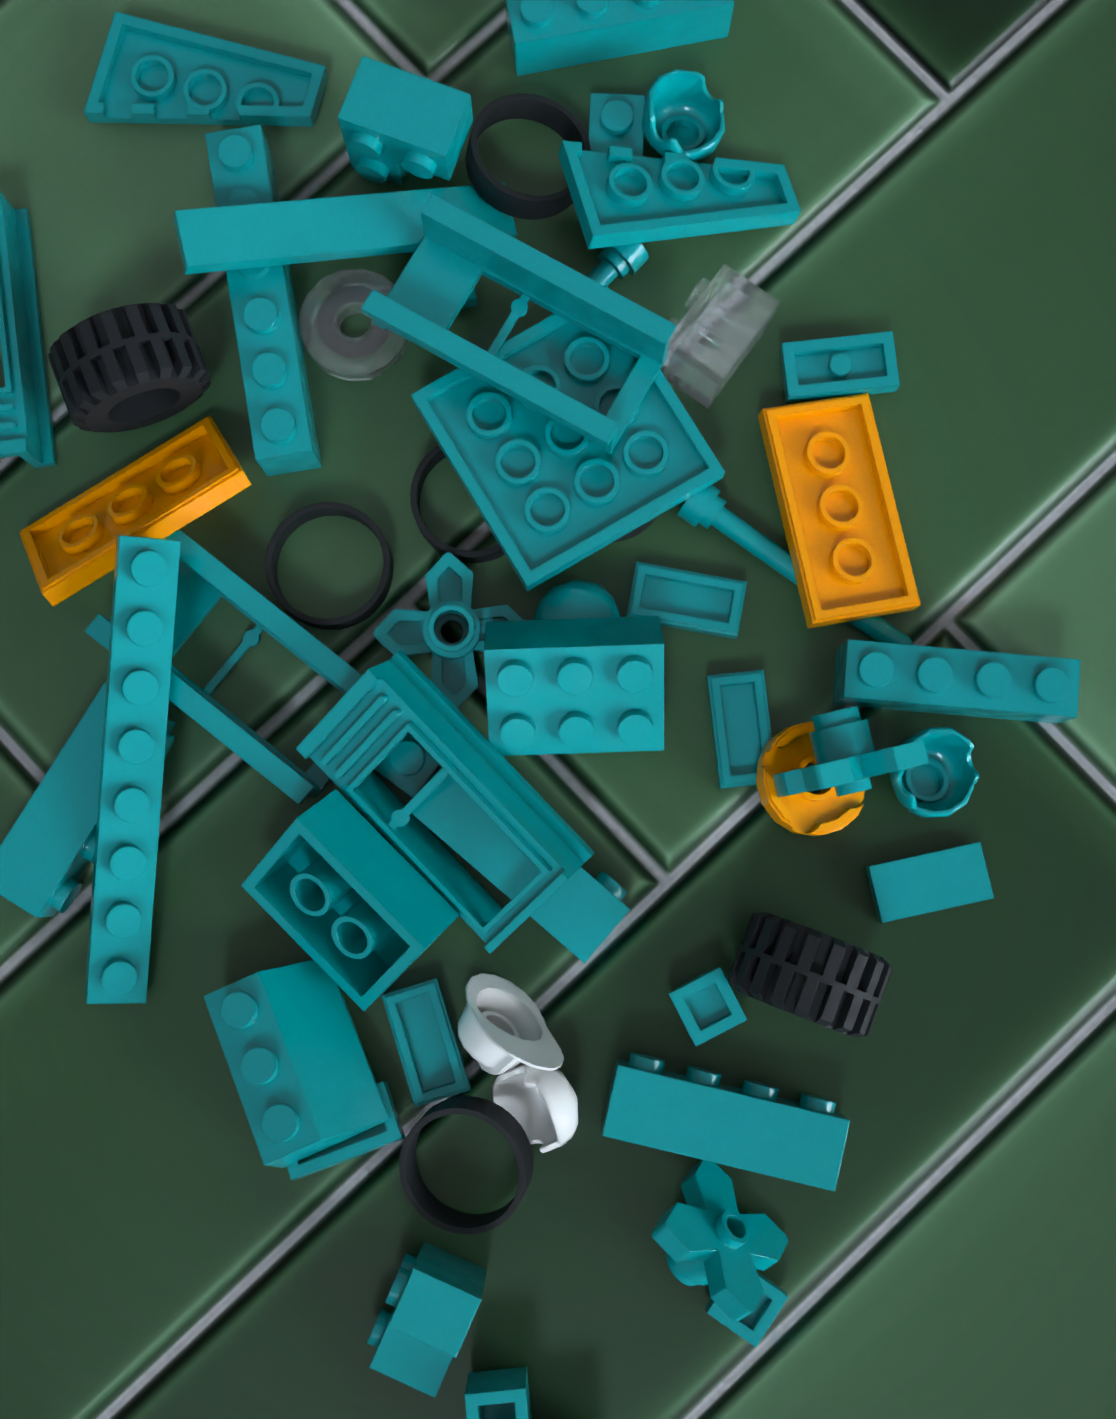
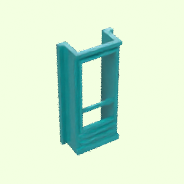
M0 192V345L5 387H0V458L20 456L34 468L56 466L57 461L30 213L26 208L14 209Z
M432 194L421 211L424 238L389 294L385 296L372 289L361 307L362 313L372 318L374 325L385 331L389 329L604 447V451L611 454L664 365L668 355L670 339L677 325ZM482 275L521 295L519 299L511 303V313L488 351L449 331V328ZM529 300L638 359L606 415L597 412L496 356L518 318L526 315Z
M180 529L164 538L181 541L172 658L222 598L253 621L256 626L243 634V642L204 689L200 688L171 664L169 700L297 804L301 805L308 796L316 799L331 780L314 762L307 772L303 771L215 700L211 694L248 649L259 644L260 635L263 631L268 633L344 695L362 675ZM98 614L84 632L109 651L111 620Z
M402 650L397 651L390 660L368 669L296 747V750L305 759L310 757L421 876L460 914V917L487 944L484 948L489 954L595 853ZM410 733L442 768L405 806L375 775L373 770ZM448 775L463 788L541 870L504 908L487 893L412 814Z

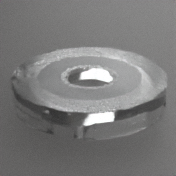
M365 269L339 270L322 278L306 295L299 314L300 336L311 358L327 374L347 381L371 380L383 374L382 371L388 369L393 363L395 365L404 355L409 340L389 329L385 331L374 325L370 317L368 318L371 324L369 330L364 335L351 338L341 332V324L347 316L354 313L363 314L361 307L372 289L385 296L389 294L394 285L383 275Z

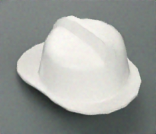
M481 973L471 977L465 987L467 1004L458 1021V1037L466 1051L478 1061L482 1070L489 1074L499 1075L522 1063L540 1070L553 1071L561 1068L564 1060L562 1051L546 1027L543 1016L531 998L512 982L497 975Z

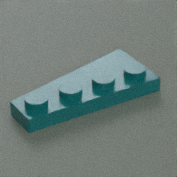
M562 140L558 152L588 249L792 225L801 212L785 165L719 157L715 158L713 164L693 162L687 159L686 154L664 152L662 159L633 156L632 148L610 145L607 153L582 150V142Z

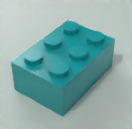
M659 616L485 622L484 661L489 742L502 756L664 750V640Z
M337 789L298 816L241 885L363 1011L383 994L460 916Z

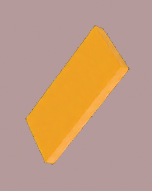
M863 393L762 409L757 417L807 629L907 612L918 608L921 603L869 394Z
M207 416L22 529L19 534L40 591L54 607L114 570L117 535L164 539L252 484L212 417Z

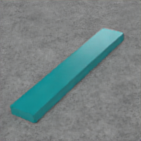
M473 185L175 210L173 216L185 275L415 252L424 238L421 211L432 194L514 238L517 235L513 217L489 205L477 193Z

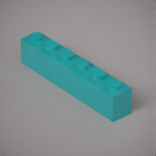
M260 124L205 133L216 207L280 202L272 152ZM290 264L227 270V281L255 460L267 477L322 468Z

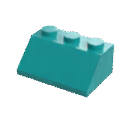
M314 960L259 971L203 996L265 1166L284 1168L390 1120L340 987Z

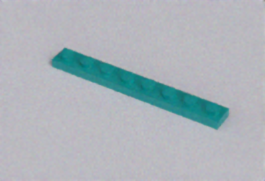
M117 535L84 993L86 1004L146 1003L181 543L179 540Z

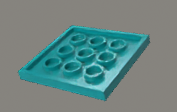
M556 314L505 341L496 355L498 358L603 415H606L638 361L637 358ZM460 368L453 370L411 394L414 406L527 592L723 479L725 474L721 464L661 370L611 454L604 451V447Z

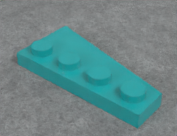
M115 11L83 113L90 123L248 126L260 124L261 126L314 127L329 76L324 65Z

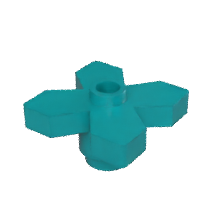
M445 553L425 575L430 610L393 609L374 630L373 636L393 655L400 650L407 657L432 653L430 681L458 709L478 688L473 651L484 652L485 622L520 621L524 619L507 604L472 609L473 573L452 553ZM456 622L461 625L463 635L459 641L450 643L442 638L441 629L446 623Z
M858 706L811 717L814 732H810L809 736L816 765L774 774L772 777L777 797L835 787L838 797L872 789L869 777L928 764L929 761L923 740L875 750L868 720H861Z
M701 1160L689 1170L680 1185L687 1204L677 1202L665 1211L652 1230L651 1236L666 1252L669 1269L681 1283L688 1286L708 1285L710 1298L732 1321L738 1322L755 1310L764 1292L756 1269L765 1271L778 1262L788 1244V1237L765 1213L740 1214L737 1208L732 1179L716 1163Z

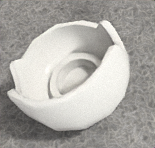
M522 1063L497 1076L492 1084L493 1102L503 1107L515 1117L524 1129L530 1145L543 1144L539 1150L541 1153H545L563 1146L568 1140L572 1139L578 1126V1099L573 1087L558 1069L553 1071L540 1070Z

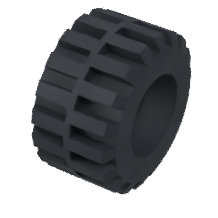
M131 304L100 312L79 322L60 335V339L52 344L50 347L51 352L48 354L72 423L84 431L123 432L158 423L189 407L204 394L211 384V377L187 314L183 309H177L175 305Z
M762 912L752 913L727 981L736 991L773 1007L852 1037L869 1036L893 967L883 957L785 918Z

